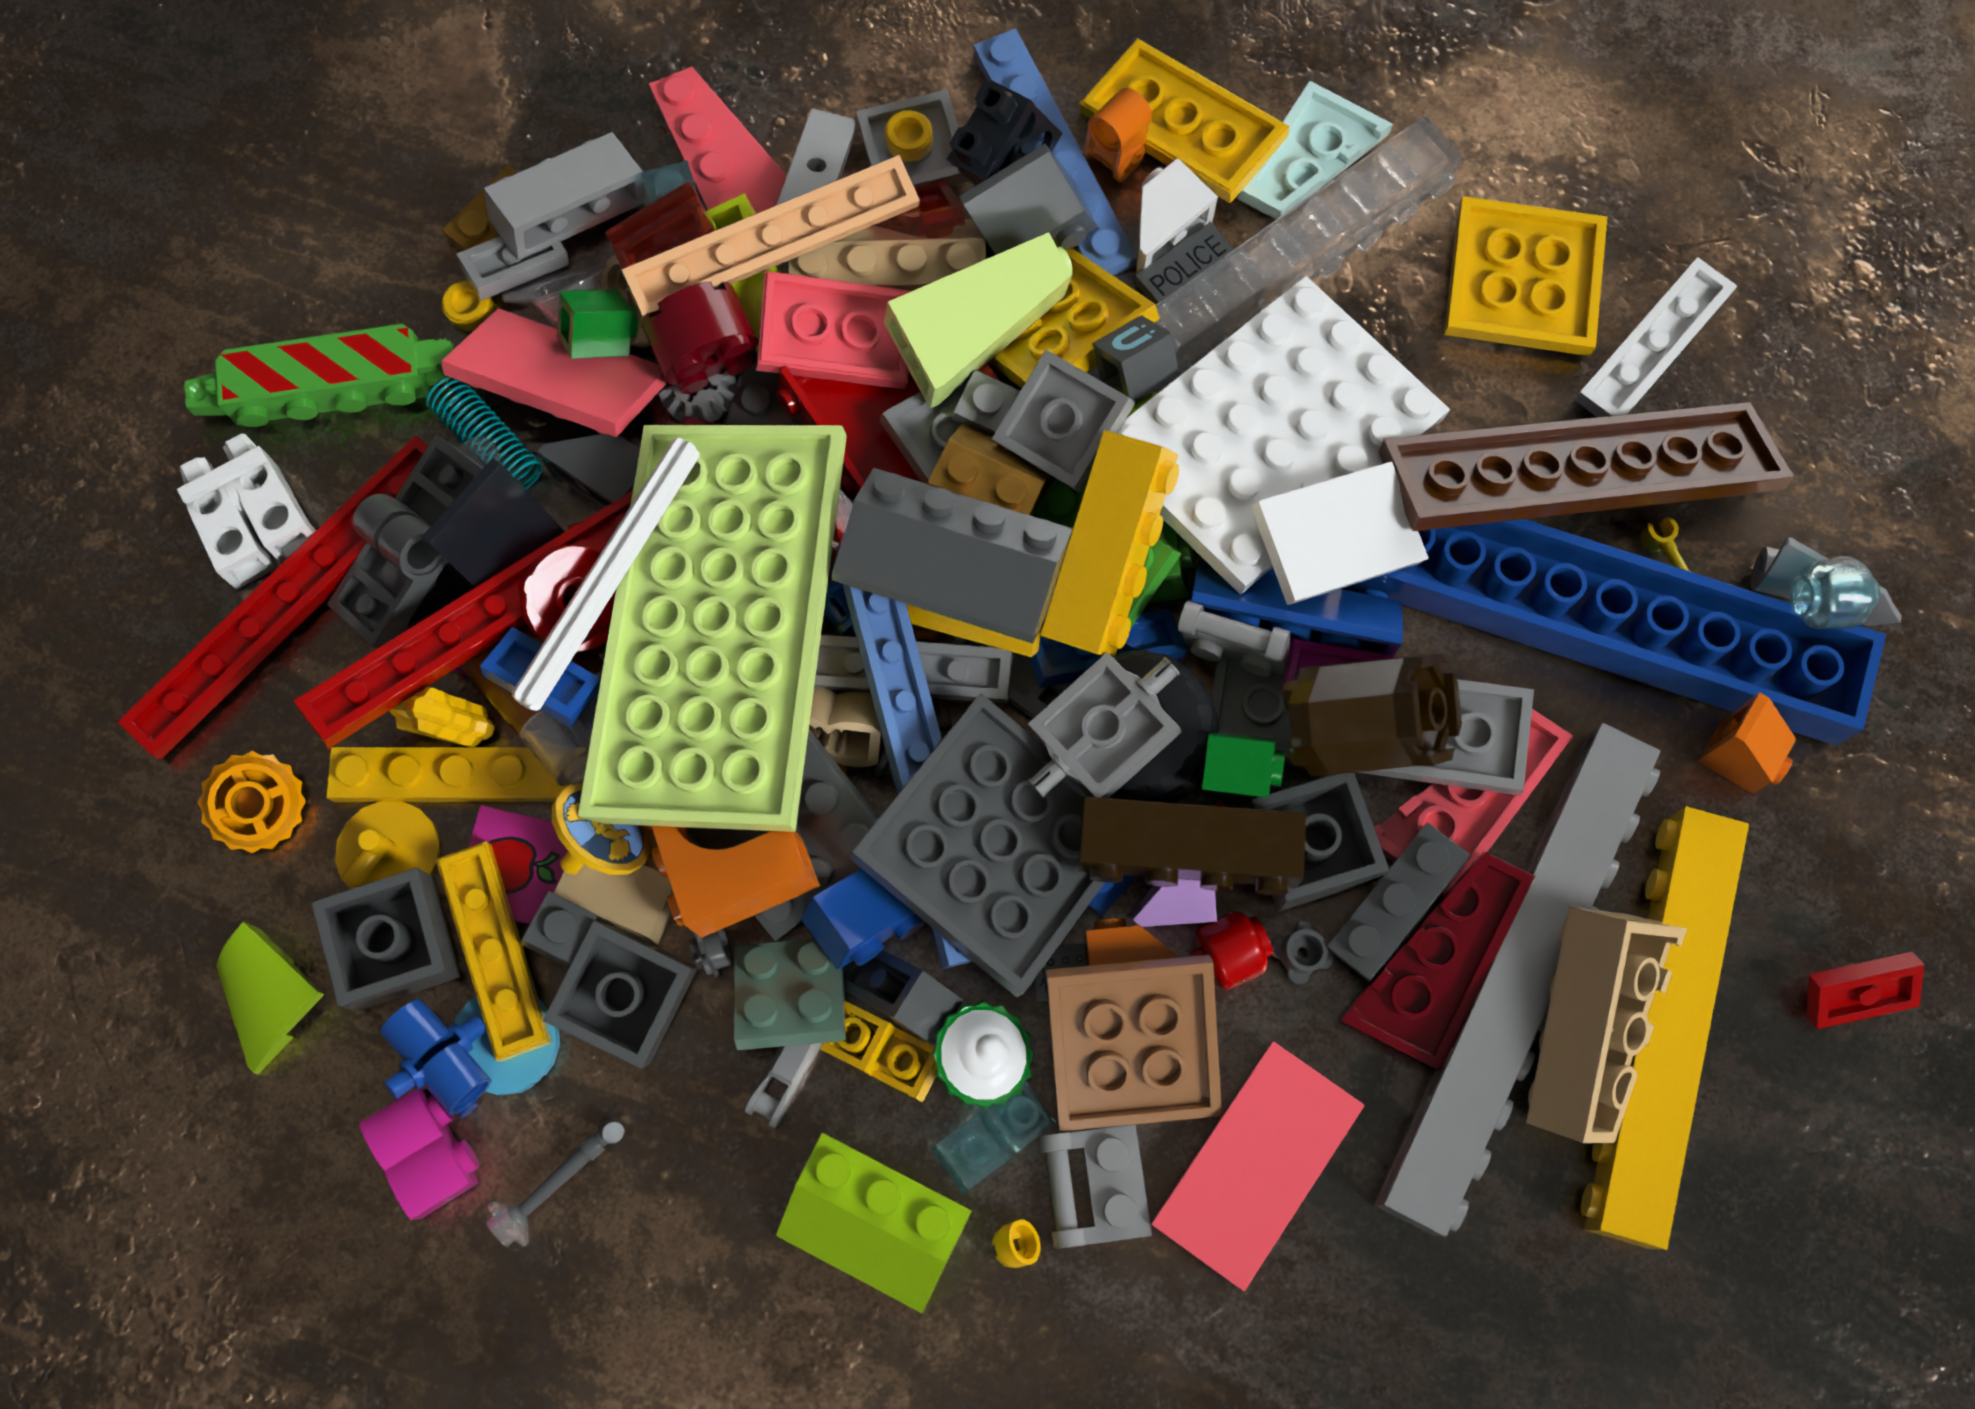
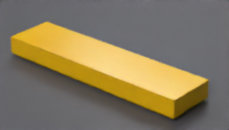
M485 841L436 859L495 1060L503 1062L552 1044L547 1024L543 1021L544 1014L492 845Z

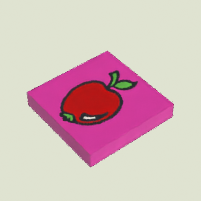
M480 805L468 847L485 841L492 845L515 923L530 926L548 891L554 893L564 873L560 861L568 850L559 840L552 821Z

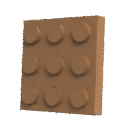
M1210 955L1046 970L1059 1132L1222 1116L1214 968Z

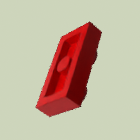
M1913 952L1809 974L1806 1017L1816 1029L1920 1007L1924 963Z

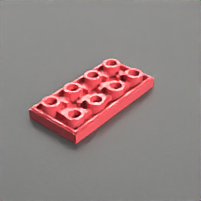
M499 308L441 361L443 374L448 377L465 382L471 387L481 388L509 398L515 403H523L548 412L557 418L567 419L592 428L598 433L617 437L667 384L658 364L630 354L629 356L571 359L557 337L556 328Z
M1272 1041L1150 1225L1245 1292L1365 1105Z

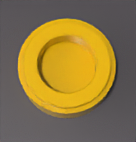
M905 110L893 115L885 126V141L889 153L893 157L900 155L901 160L905 162H913L925 157L933 145V130L929 119L922 113L913 110Z
M461 280L447 288L442 297L441 305L445 316L455 328L462 331H474L494 312L492 298L489 297L480 301L468 280Z

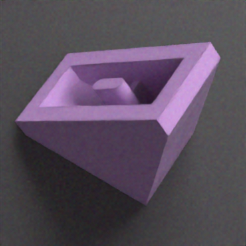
M1178 879V885L1174 887L1152 886L1129 912V915L1141 927L1217 922L1215 891L1200 888V881Z

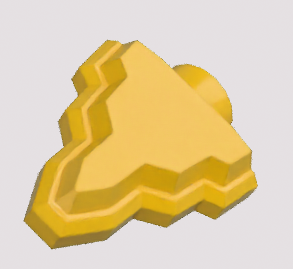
M425 687L389 710L395 717L397 728L400 730L472 748L476 747L483 739L490 738L495 727L492 721L488 719L486 707L449 695L432 687Z

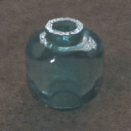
M1853 559L1817 560L1811 562L1795 577L1790 587V603L1793 611L1808 626L1816 629H1842L1862 625L1871 616L1880 597L1879 585L1873 578L1871 571L1862 562Z

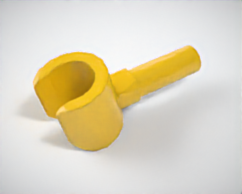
M1664 518L1659 523V528L1664 537L1658 536L1653 526L1647 523L1639 536L1642 545L1650 551H1662L1671 566L1690 571L1674 542L1679 531L1677 522L1671 518Z

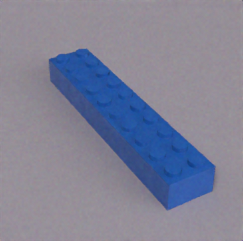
M1527 519L1418 531L1429 559L1404 569L1347 586L1356 590H1378L1387 594L1388 599L1401 601L1402 605L1731 712L1760 692L1770 698L1792 732L1835 746L1864 729L1886 634Z

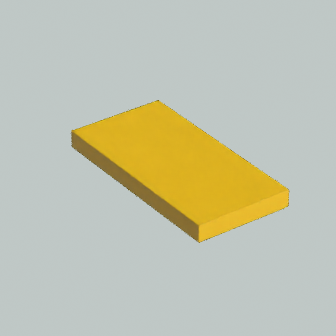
M1138 38L1079 103L1081 114L1090 119L1120 89L1131 88L1145 98L1152 112V119L1144 145L1145 152L1167 166L1179 158L1210 190L1230 204L1289 137V126Z

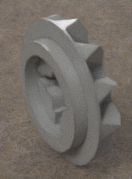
M725 372L708 378L709 383L706 386L709 389L699 390L692 400L691 393L682 394L677 385H671L668 382L660 390L659 396L665 410L677 421L683 423L685 416L713 423L725 416L730 410L737 386L736 376L728 375Z

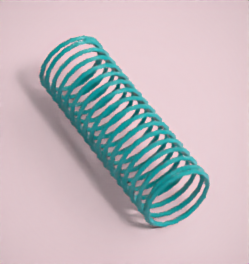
M447 376L437 382L428 393L426 399L428 408L437 415L439 420H442L444 425H447V428L476 457L483 467L488 464L496 452L512 441L509 447L494 459L499 461L512 448L516 447L515 451L501 464L504 466L516 454L521 452L520 456L506 467L509 472L519 461L526 458L515 471L510 473L515 477L523 468L529 466L523 474L516 478L517 481L526 476L535 463L538 464L535 472L526 481L521 483L522 486H525V490L532 486L542 473L543 464L541 461L536 459L534 454H531V451L526 448L525 444L521 443L519 438H516V435L511 432L510 428L506 427L504 422H501L500 417L496 416L495 412L491 411L489 406H486L485 401H482L480 396L476 395V392L471 390V387L465 382L455 379L445 384L434 396L431 405L430 397L434 390L443 382L451 379V377ZM460 382V385L450 389L440 400L438 406H435V402L441 392L453 383ZM458 389V391L452 398H450L447 402L443 403L444 400L452 392ZM464 393H468L467 396L460 400L450 411L446 412L448 407L456 403L463 396ZM473 398L472 401H471L469 404L465 405V406L457 413V415L451 417L452 414H453V412H455V411H457L459 408H461V407L468 401V399ZM474 404H477L476 408H474L468 414H466L461 421L456 422L457 419L461 417L463 414H465ZM479 409H482L480 414L475 416L466 426L461 428L464 422L469 420ZM487 414L486 418L479 422L472 431L467 432L469 427L474 425L483 415ZM492 420L490 425L480 431L477 436L471 438L487 421ZM497 425L494 431L490 432L482 441L476 443L480 437ZM502 430L498 437L491 441L488 446L482 448L484 443L490 440L498 431ZM507 436L492 452L487 453L502 437Z

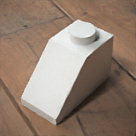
M1179 158L1165 169L1159 167L1153 170L1141 186L1137 273L1148 267L1152 262L1200 228L1213 221L1218 196Z

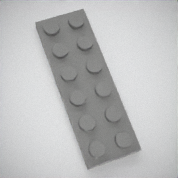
M1221 657L1217 661L1211 697L1217 713L1218 732L1276 738L1275 750L1286 751L1285 762L1292 763L1288 754V744L1291 738L1289 711L1284 705L1282 693L1286 669L1283 676L1272 672L1270 676H1259L1242 669L1239 662ZM1457 679L1462 726L1459 736L1448 737L1445 749L1455 748L1451 761L1432 766H1411L1358 773L1520 796L1524 790L1534 689Z

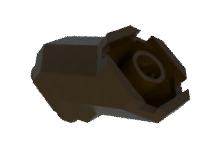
M1424 654L1300 668L1297 680H1288L1283 690V701L1286 709L1289 711L1291 729L1288 754L1293 765L1305 766L1311 776L1411 766H1432L1451 761L1455 748L1445 749L1448 737L1459 736L1462 719L1458 681L1453 673H1442L1438 666L1447 663L1443 654Z

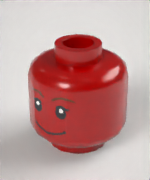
M1233 911L1217 918V922H1208L1200 926L1195 932L1197 949L1189 952L1190 956L1210 955L1213 961L1214 983L1221 989L1230 990L1263 975L1268 967L1267 957L1273 955V948L1263 925L1256 916L1248 918L1242 912Z

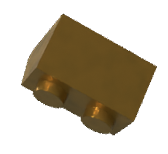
M963 422L948 440L927 484L1032 516L1051 475L992 440L994 435Z

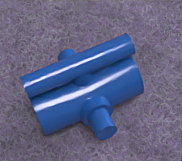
M416 999L404 1005L384 1023L380 1030L381 1035L403 1059L398 1064L400 1070L383 1082L384 1087L397 1100L412 1088L419 1090L426 1086L450 1115L458 1114L461 1118L466 1117L478 1106L476 1100L487 1090L492 1081L468 1053L473 1049L472 1043L487 1032L485 1024L474 1014L460 1026L453 1023L446 1028L422 999Z

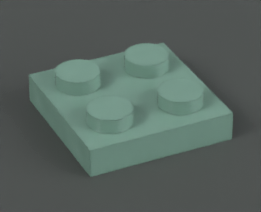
M815 938L735 945L734 1041L737 1050L846 1041L843 967L836 970Z

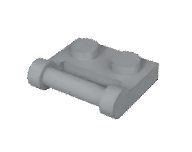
M1191 601L1185 603L1179 620L1178 631L1183 632L1184 644L1191 648L1190 651L1194 655L1210 661H1219L1221 657L1239 662L1240 667L1245 671L1259 676H1270L1271 672L1284 675L1290 654V631L1274 627L1272 631L1205 612L1201 604Z
M1136 1124L1038 1137L1040 1154L1046 1153L1056 1225V1231L1051 1232L1053 1249L1152 1236ZM1083 1148L1094 1226L1078 1228L1068 1150Z

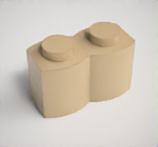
M814 686L809 729L834 761L851 767H867L878 764L883 738L871 692L846 691L836 694L827 688Z

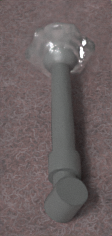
M614 1116L602 1118L598 1124V1131L594 1135L590 1134L578 1145L580 1148L565 1160L519 1206L500 1204L498 1202L489 1204L488 1208L492 1217L486 1222V1225L504 1246L509 1247L514 1241L522 1247L528 1244L529 1237L527 1231L529 1222L527 1216L576 1174L588 1161H594L605 1150L604 1147L608 1143H617L622 1139L624 1128L618 1119Z

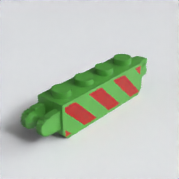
M396 324L225 349L215 360L216 372L185 381L186 408L194 416L228 415L236 425L246 427H260L266 425L270 420L283 418L307 420L316 417L318 413L337 410L348 413L360 412L366 409L367 406L385 403L408 405L416 399L427 397L431 386L447 377L443 374L441 361L456 346L451 340L447 341L446 338L444 340L439 338L437 341L435 339L419 341L414 331L404 324ZM451 378V379H449V380L443 382L442 384H447L449 381H452V380H455V379H454V378Z

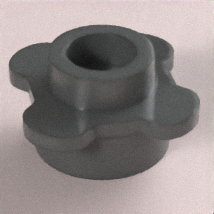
M1299 922L1295 925L1294 932L1286 937H1277L1271 942L1273 948L1272 956L1282 961L1287 969V978L1293 984L1301 985L1306 983L1309 979V974L1317 969H1326L1332 964V952L1328 950L1325 939L1316 932L1315 926L1310 922ZM1299 948L1305 950L1306 956L1304 958L1298 956L1297 951Z
M724 929L702 938L694 933L695 938L689 940V947L696 967L699 970L704 968L708 975L721 976V968L733 963L731 947Z

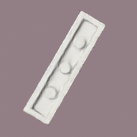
M1697 257L1580 391L1575 401L1596 417L1627 415L1727 300L1737 285Z

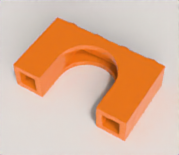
M644 825L648 831L653 830L658 846L651 849L652 857L661 876L669 878L674 893L667 897L672 916L680 927L685 925L700 938L820 887L804 840L797 832L770 831L732 848L711 850L694 845L689 837L687 827Z

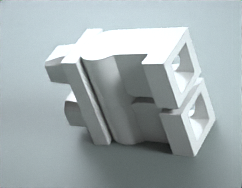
M242 433L226 441L223 446L229 459L227 463L214 469L212 464L205 457L194 458L181 465L180 472L184 485L177 489L183 502L187 504L190 517L215 571L236 590L277 569L270 553L282 564L316 531L295 499L279 466L259 445L256 446L246 434Z

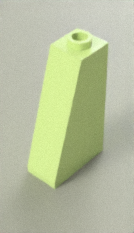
M1049 232L887 302L884 325L930 409L943 402L972 376L974 370H980L1065 296L1073 275L1072 263L1065 249L1062 247L1057 248Z

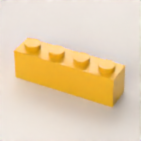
M1106 430L1103 431L1040 636L1098 655H1104L1108 652L1112 657L1116 656L1117 649H1121L1125 645L1131 629V620L1128 618L1133 598H1137L1141 594L1147 578V569L1144 567L1149 547L1157 543L1162 531L1163 517L1160 515L1165 496L1172 493L1178 480L1179 465L1176 461L1179 454L1160 445Z

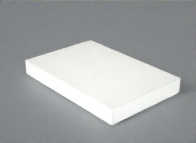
M1392 461L1262 499L1251 505L1287 605L1404 569L1429 559L1419 532L1412 531L1405 515L1398 476Z

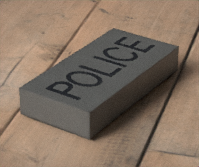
M1209 222L1156 259L1148 267L1135 274L1134 283L1150 301L1155 303L1157 310L1165 317L1237 266L1241 256L1216 227Z

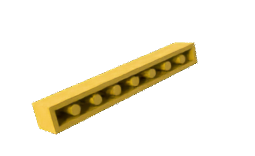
M1685 806L1669 816L1668 819H1663L1659 826L1655 841L1656 848L1661 850L1658 869L1654 868L1650 873L1645 889L1646 899L1651 900L1647 919L1687 928L1682 946L1671 945L1663 967L1672 972L1666 993L1655 991L1647 1018L1648 1022L1654 1025L1648 1046L1644 1045L1643 1049L1632 1058L1630 1067H1633L1638 1075L1615 1143H1593L1592 1159L1598 1162L1594 1183H1589L1586 1186L1581 1202V1214L1586 1217L1584 1227L1586 1231L1647 1249H1668L1749 823Z

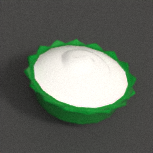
M983 1000L974 1006L963 1004L956 1013L946 1016L944 1026L936 1032V1046L932 1052L937 1064L936 1076L944 1082L947 1092L957 1096L964 1105L976 1104L983 1109H987L993 1104L1006 1105L1011 1096L1022 1093L1023 1083L1032 1076L1030 1063L1035 1054L1029 1046L1031 1034L1022 1028L1020 1017L1008 1014L1003 1005L991 1006Z

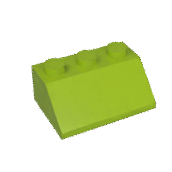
M822 1133L794 1187L776 1236L923 1313L972 1210Z

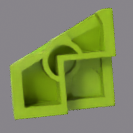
M242 922L224 945L217 960L216 968L247 1067L253 1073L259 1074L293 1039V1036L289 1033L291 1029L325 994L294 965L295 961L260 928Z

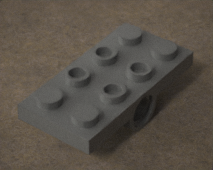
M435 435L395 498L386 494H375L364 499L357 507L353 517V525L357 534L366 541V544L327 603L335 613L374 648L381 647L406 631L409 620L425 595L430 593L435 586L437 577L445 565L421 537L484 468L457 447Z

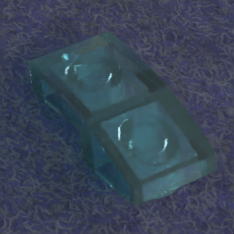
M1025 1081L1021 1094L1011 1096L1006 1105L993 1104L987 1109H982L977 1115L936 1144L931 1151L964 1195L1057 1122Z

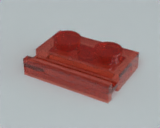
M687 181L605 231V234L611 241L612 249L621 268L624 269L714 232L716 229L700 202L697 192L690 182Z

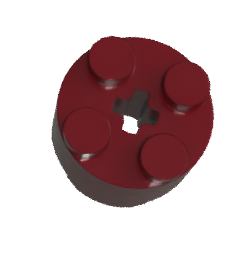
M703 282L681 289L657 303L661 313L652 321L648 312L641 321V327L666 381L671 385H677L682 394H690L701 390L709 383L708 378L725 372L728 375L740 374L754 364L751 354L758 346V339L733 285L728 282H723L724 290H715L711 282Z

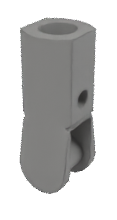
M822 1043L779 1047L750 1097L745 1113L752 1115L755 1111L769 1119V1126L775 1129L783 1119ZM773 1078L788 1085L781 1100L766 1093Z

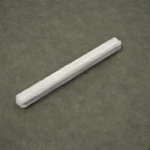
M675 438L667 448L512 691V697L520 705L533 711L541 709L698 460L700 453L692 443L681 438Z

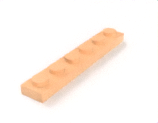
M898 155L622 269V273L642 318L647 312L649 317L652 318L661 313L657 303L681 289L703 282H711L715 290L724 288L723 282L734 284L919 206L920 199L901 157Z

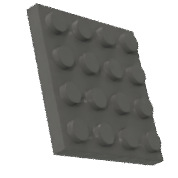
M980 693L847 857L1009 992L1018 997L1025 993L1105 882L1090 880V872H1079L1084 798L1094 796L1083 784L1066 776L1043 797L1028 780L1052 760L1048 749Z

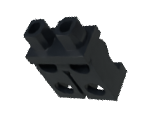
M991 80L990 83H983L975 97L976 108L965 126L958 128L949 144L952 150L946 160L957 167L959 172L974 184L972 187L974 188L1035 150L1036 143L1043 133L1045 135L1041 146L1046 144L1051 152L1063 133L1036 107L1031 99Z

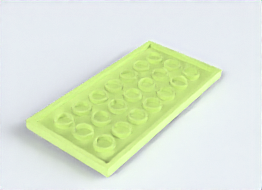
M644 425L631 505L673 439L681 438L692 443L700 454L690 473L616 588L578 817L602 824L796 832L847 435L842 425Z

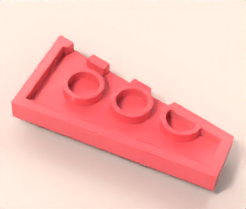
M693 67L649 83L652 96L706 211L744 193L756 214L776 206L787 175Z
M1532 709L1524 790L1520 796L1433 783L1418 796H1413L1399 807L1398 811L1382 824L1374 827L1384 856L1395 863L1427 822L1471 855L1468 862L1440 895L1444 897L1482 852H1488L1569 745L1573 735Z

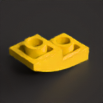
M845 1001L846 1041L826 1042L822 1044L820 1049L923 1103L936 1077L937 1064L932 1055L935 1047Z

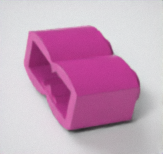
M423 1088L419 1090L414 1089L359 1123L372 1154L384 1170L397 1201L410 1220L424 1218L479 1184L474 1171L480 1165L473 1149L464 1139L457 1142L448 1123L454 1120V1116L446 1111L428 1089Z

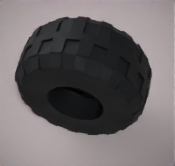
M1132 650L1116 653V656L1113 657L1126 671L1138 675L1141 679L1161 662L1164 657L1176 667L1180 675L1176 676L1156 695L1162 709L1179 725L1182 732L1109 799L1176 803L1188 796L1187 794L1203 781L1208 735L1210 733H1218L1219 730L1217 713L1211 696L1200 679L1188 667L1186 668L1175 658L1166 654L1149 652L1148 650Z

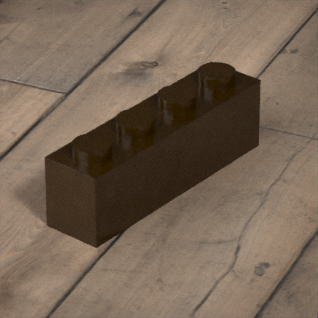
M1085 797L1082 815L1079 872H1090V880L1105 883L1122 882L1123 875L1143 876L1145 877V884L1158 887H1174L1178 885V879L1200 881V888L1205 890L1230 891L1233 890V883L1255 885L1256 893L1285 895L1289 893V887L1296 888L1304 879L1306 813Z

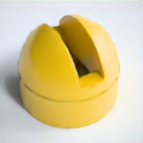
M1017 1220L1003 1225L995 1232L992 1240V1246L995 1245V1251L998 1255L995 1258L1004 1267L1020 1268L1031 1265L1037 1261L1040 1255L1041 1246L1038 1233L1033 1225L1026 1220ZM1015 1239H1017L1020 1249L1017 1251L1013 1242Z

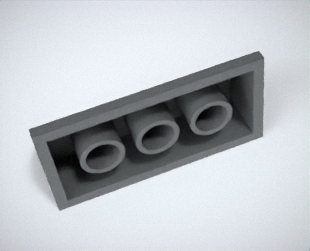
M873 468L853 502L832 571V580L1033 644L1048 612L1073 529L996 504L961 495L944 488L899 476L895 473Z

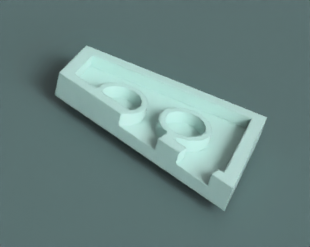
M1309 81L1283 123L1289 126V137L1238 194L1237 199L1280 221L1390 134L1393 124Z

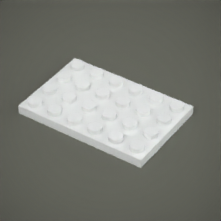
M1305 276L1126 418L1117 434L1160 445L1179 454L1176 461L1179 465L1178 480L1172 493L1166 494L1160 515L1241 595L1273 568L1251 505L1262 499L1381 465L1383 463L1378 452L1384 439L1426 435L1444 420L1450 409L1315 283Z

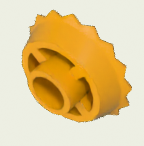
M251 751L243 756L231 755L224 763L213 766L210 777L201 783L202 795L197 802L202 811L201 823L210 829L214 840L224 842L230 850L243 849L254 853L261 848L274 849L279 841L291 838L293 828L302 822L301 809L306 803L301 793L302 781L293 775L291 765L280 763L273 754L261 756Z

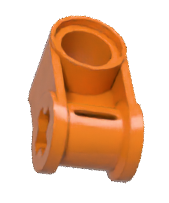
M1131 88L1120 89L1088 121V130L1082 154L1089 160L1096 158L1112 170L1113 178L1120 183L1132 175L1145 153L1144 145L1152 119V112L1145 98Z

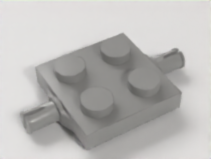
M1108 652L1105 653L1028 723L1030 728L1046 744L1049 755L1052 758L1045 767L1028 781L1045 797L1052 788L1068 776L1070 779L1083 784L1095 798H1110L1182 732L1179 725L1162 709L1156 695L1176 676L1180 675L1179 671L1164 657L1161 662L1141 679L1138 675L1126 671Z

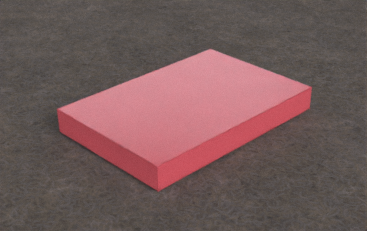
M765 271L762 287L756 371L779 373V369L787 366L791 374L795 376L905 389L908 384L909 369L885 327L884 319L887 302L911 291Z

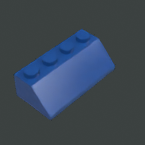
M1200 560L1197 562L1188 601L1203 605L1205 612L1272 631L1274 627L1288 630L1291 632L1290 646L1292 639L1394 656L1402 645L1403 620L1401 601L1388 599L1387 594L1373 589H1362L1358 592L1338 589L1287 605L1274 569H1270L1240 595L1207 562Z

